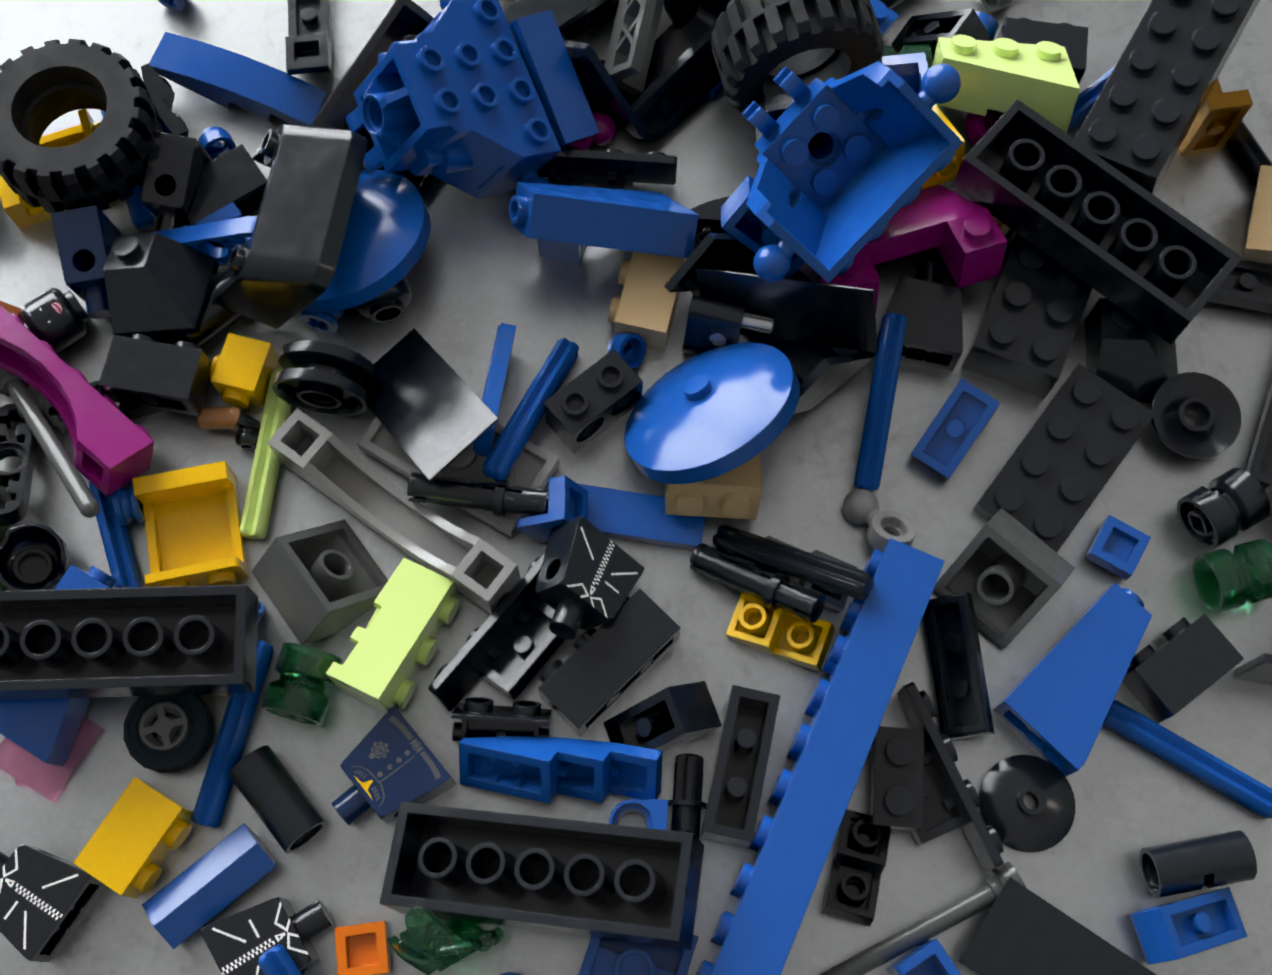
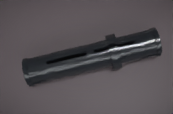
M412 472L408 481L407 496H409V502H426L459 508L479 509L493 512L494 516L505 517L506 514L531 517L548 513L549 489L519 487L510 485L508 480H498L497 483L436 476L432 481H429L424 474Z
M700 543L692 553L690 563H692L690 569L692 571L711 577L736 590L754 596L763 601V605L771 610L779 608L795 614L810 623H815L823 612L825 595L797 585L790 581V577L784 573L777 572L773 574L755 565L718 551L705 543Z

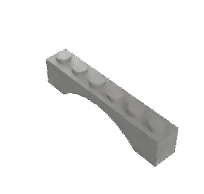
M296 408L267 442L279 462L427 569L453 580L459 592L488 613L492 614L497 608L500 599L510 592L521 580L516 563L481 538L448 522L421 503L409 502V496L372 468L331 431L300 409Z

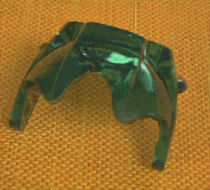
M417 906L409 910L405 916L407 929L400 933L401 939L393 935L387 940L393 951L402 960L425 975H430L436 970L439 972L445 970L477 950L481 952L488 951L503 940L504 932L499 926L489 931L483 930L478 923L435 918L425 908Z

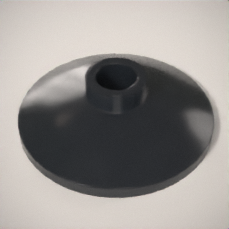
M1197 372L1175 375L1166 380L1157 389L1151 402L1150 411L1155 413L1151 422L1156 434L1168 448L1182 456L1194 459H1206L1217 456L1234 443L1240 432L1241 411L1239 404L1230 389L1212 376ZM1185 414L1194 418L1195 427L1187 423L1184 418Z
M1015 755L1005 758L991 767L981 782L978 793L981 803L980 807H978L979 813L985 825H991L996 830L1002 845L1019 852H1040L1057 845L1070 831L1075 817L1074 793L1064 774L1045 759L1032 755ZM1025 793H1033L1038 798L1039 805L1036 810H1031L1025 806L1023 800Z

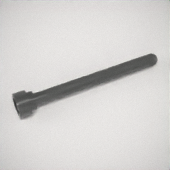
M0 368V394L12 398L81 514L87 518L96 516L100 509L98 502L28 390L29 384L5 369Z
M1006 862L990 871L991 877L984 880L985 886L819 975H864L992 906L1009 877L1024 887L1026 886L1014 866L1010 862Z

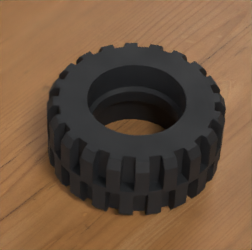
M731 0L728 3L727 12L722 11L717 19L711 37L712 52L725 94L733 108L741 113L746 110L753 100L785 94L773 81L785 66L808 86L816 77L822 82L829 78L839 80L877 61L881 62L884 52L883 36L870 0Z
M55 39L45 41V46L34 49L33 46L21 50L22 56L14 61L9 58L0 65L2 71L0 73V175L12 191L21 196L23 201L33 207L42 206L49 213L97 205L101 211L111 208L109 203L120 199L121 202L127 200L133 195L131 190L136 185L143 186L153 132H163L160 126L162 121L159 112L138 71L133 69L129 60L120 53H112L109 47L94 42L89 47L85 40L69 39L68 43L61 44L59 40ZM85 108L106 112L98 128L82 141L57 148L39 146L42 134L58 117L68 112Z

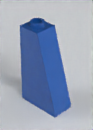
M517 182L516 195L511 198L509 204L511 226L527 238L688 258L693 251L699 214L660 192Z
M71 564L54 590L113 588L117 580L93 565L86 572ZM91 698L0 700V734L44 763L65 767L72 755Z
M1114 583L1100 595L993 709L1048 762L1056 766L1065 777L1079 771L1085 764L1152 615L1144 608L1141 598L1133 591L1121 588L1117 583Z

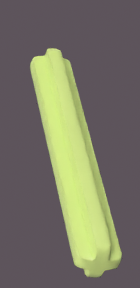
M274 368L271 371L239 529L243 537L261 540L267 535L281 463L267 442L290 417L292 407L291 404L277 397L272 390L276 372L283 370L282 368Z

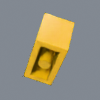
M134 777L73 864L119 895L137 899L140 893H147L155 885L162 873L160 864L171 849H178L187 839L192 829V825L189 823L192 820L193 812L150 783Z

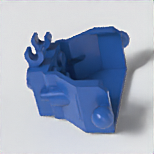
M439 0L443 11H440L425 30L413 40L393 42L388 52L380 53L376 67L353 93L358 106L346 116L345 120L351 131L358 134L360 130L366 127L371 135L375 146L365 153L363 161L368 175L375 173L381 167H384L386 173L409 170L416 176L430 174L477 199L505 194L516 189L517 182L550 184L548 180L539 177L537 171L558 154L561 148L499 0Z
M879 61L839 80L829 78L822 82L816 77L808 86L785 66L773 79L794 100L782 115L775 121L755 101L746 108L742 115L763 134L754 144L760 151L756 160L760 165L746 205L781 239L777 245H766L757 251L753 260V266L759 278L767 282L782 280L790 270V257L796 253L826 282L830 283L835 276L845 273L851 267L855 255L868 242L874 241L882 235L887 228L888 221L901 207L911 204L918 197L921 186L935 172L941 171L950 164L955 156V151L964 142L931 108L936 103L943 104L953 100L959 93L961 78L958 71L951 65L936 64L930 67L923 75L921 82L922 90L919 94L892 69ZM823 132V140L820 146L809 150L808 144L812 137L817 133Z

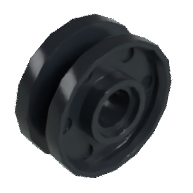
M300 340L291 341L282 346L278 363L283 370L276 372L272 385V390L277 397L288 404L319 414L352 416L365 411L369 395L363 387L371 384L375 372L371 361L360 353L328 342Z

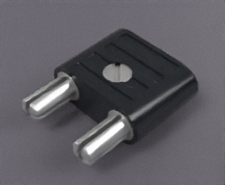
M693 295L687 317L682 352L698 355L716 347L739 343L741 328L770 334L773 330L774 320L768 317L745 313V306Z

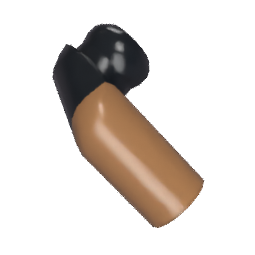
M236 406L202 408L200 417L197 416L198 424L202 430L230 429L237 433L235 442L238 446L248 450L256 449L261 422Z

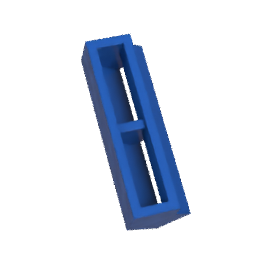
M244 823L143 903L142 906L153 927L175 949L276 867L275 858L264 846L259 836Z

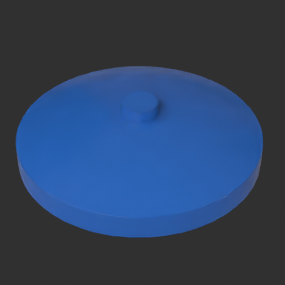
M361 170L332 281L326 291L303 310L331 312L361 305L392 288L416 265L429 240L431 220L428 208L421 194L409 180L393 172L386 173L384 170H376L371 175H368L366 170Z
M753 342L734 343L700 353L667 372L640 398L632 410L625 427L624 442L626 450L642 474L661 483L688 484L725 474L758 455L785 429L799 402V379L785 354L770 345Z

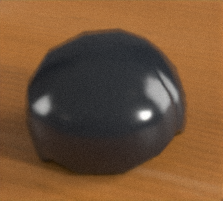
M29 522L11 527L6 531L5 537L0 544V582L9 591L54 590L69 568L70 561L67 545L50 527Z

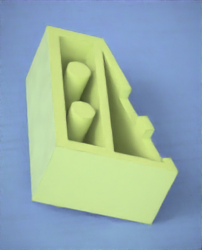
M955 35L952 38L938 37L932 66L948 64L954 67L960 75L961 87L953 100L943 104L936 103V105L986 116L988 109L1005 113L1018 99L1067 134L1080 87L1065 47L1049 41H1041L1036 45L1018 43L1008 38L983 41L975 40L967 35Z
M403 558L375 599L374 607L377 608L367 627L364 629L357 626L350 636V641L355 643L356 646L343 665L333 662L326 675L343 693L384 713H387L393 706L405 708L416 688V682L412 681L421 664L427 666L436 652L439 641L435 637L443 622L449 624L459 608L460 599L457 598L459 592L454 581Z

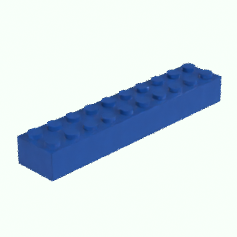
M892 538L888 541L883 552L874 549L869 562L866 563L863 570L868 572L870 577L874 579V587L870 590L867 599L858 600L853 598L852 603L847 608L839 628L846 631L847 634L846 636L838 635L822 669L823 672L830 674L828 680L820 679L804 712L805 715L812 717L810 724L802 723L787 753L786 758L794 761L790 771L783 769L774 784L768 799V803L775 806L771 817L764 815L755 830L753 841L749 848L757 851L752 865L745 862L743 867H740L730 891V895L738 898L732 913L724 911L721 914L710 942L718 945L712 962L706 960L701 962L696 975H781L945 562L944 560Z

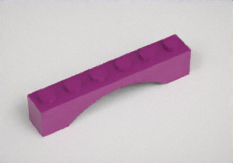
M0 305V368L24 380L40 392L57 410L68 429L74 449V465L77 470L107 497L133 481L132 478H137L150 470L154 441L148 431L141 425H135L119 410L111 398L101 395L88 383L85 376L78 369H72L57 356L49 343L40 341L25 327L22 320L16 314L9 313Z

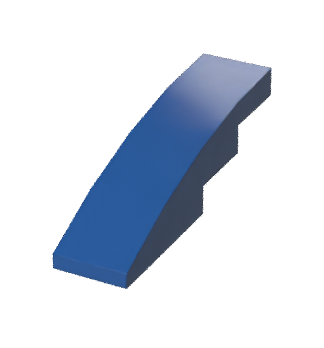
M169 32L164 33L149 62V65L158 75L226 108L229 102L266 120L272 114L292 125L309 126L320 110L327 94L326 91L297 77L288 75L286 72L244 55Z
M502 736L462 738L459 742L460 784L548 804L551 803L557 793L600 803L604 802L609 793L643 800L657 799L661 793L663 751L613 742L559 737Z

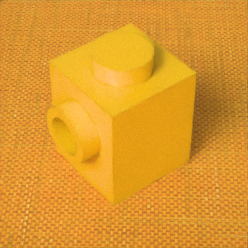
M228 333L221 354H217L211 363V382L221 395L222 400L231 406L245 409L248 408V405L264 408L271 371L274 368H279V356L272 343Z

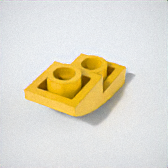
M741 593L726 636L763 653L820 672L835 632V627L828 621L818 619L815 623H810L788 611L779 608L771 610L765 607L763 601L756 597Z

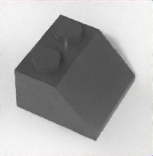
M1001 508L937 581L933 591L940 597L966 591L972 594L977 628L1002 649H1005L1061 588L1075 567Z
M345 519L276 537L251 571L301 645L336 634L374 607L375 599L388 582L386 576Z

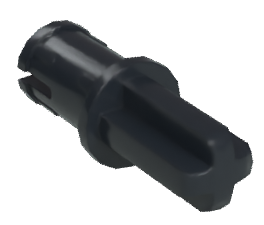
M678 754L675 758L673 800H668V806L672 807L671 831L694 833L699 839L701 809H706V803L701 802L704 759L696 754Z

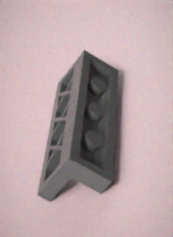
M619 0L604 67L617 87L631 96L639 95L644 91L664 0Z

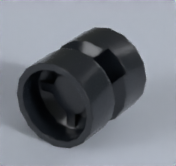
M1232 468L1213 479L1209 483L1208 489L1201 486L1182 497L1177 503L1178 517L1183 528L1199 546L1207 550H1214L1238 535V531H1246L1269 517L1271 510L1264 488L1254 476L1241 468Z

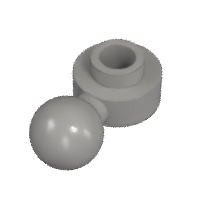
M855 489L846 495L843 501L844 515L854 524L869 525L866 534L867 540L876 550L883 552L890 538L908 546L912 545L916 536V527L908 517L895 511H879L878 499L869 490Z

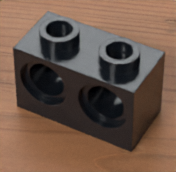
M613 349L543 402L546 423L571 452L575 454L635 407L642 397L643 381Z

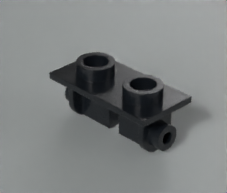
M466 698L465 703H458L451 714V719H462V722H454L452 741L460 742L462 738L497 737V731L506 732V736L550 737V729L541 728V725L549 724L552 709H541V703L535 701H515L511 707L494 705V701L489 698Z

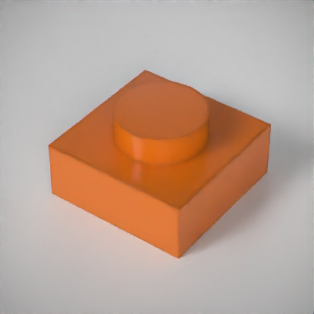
M388 921L334 928L338 975H382L392 973Z

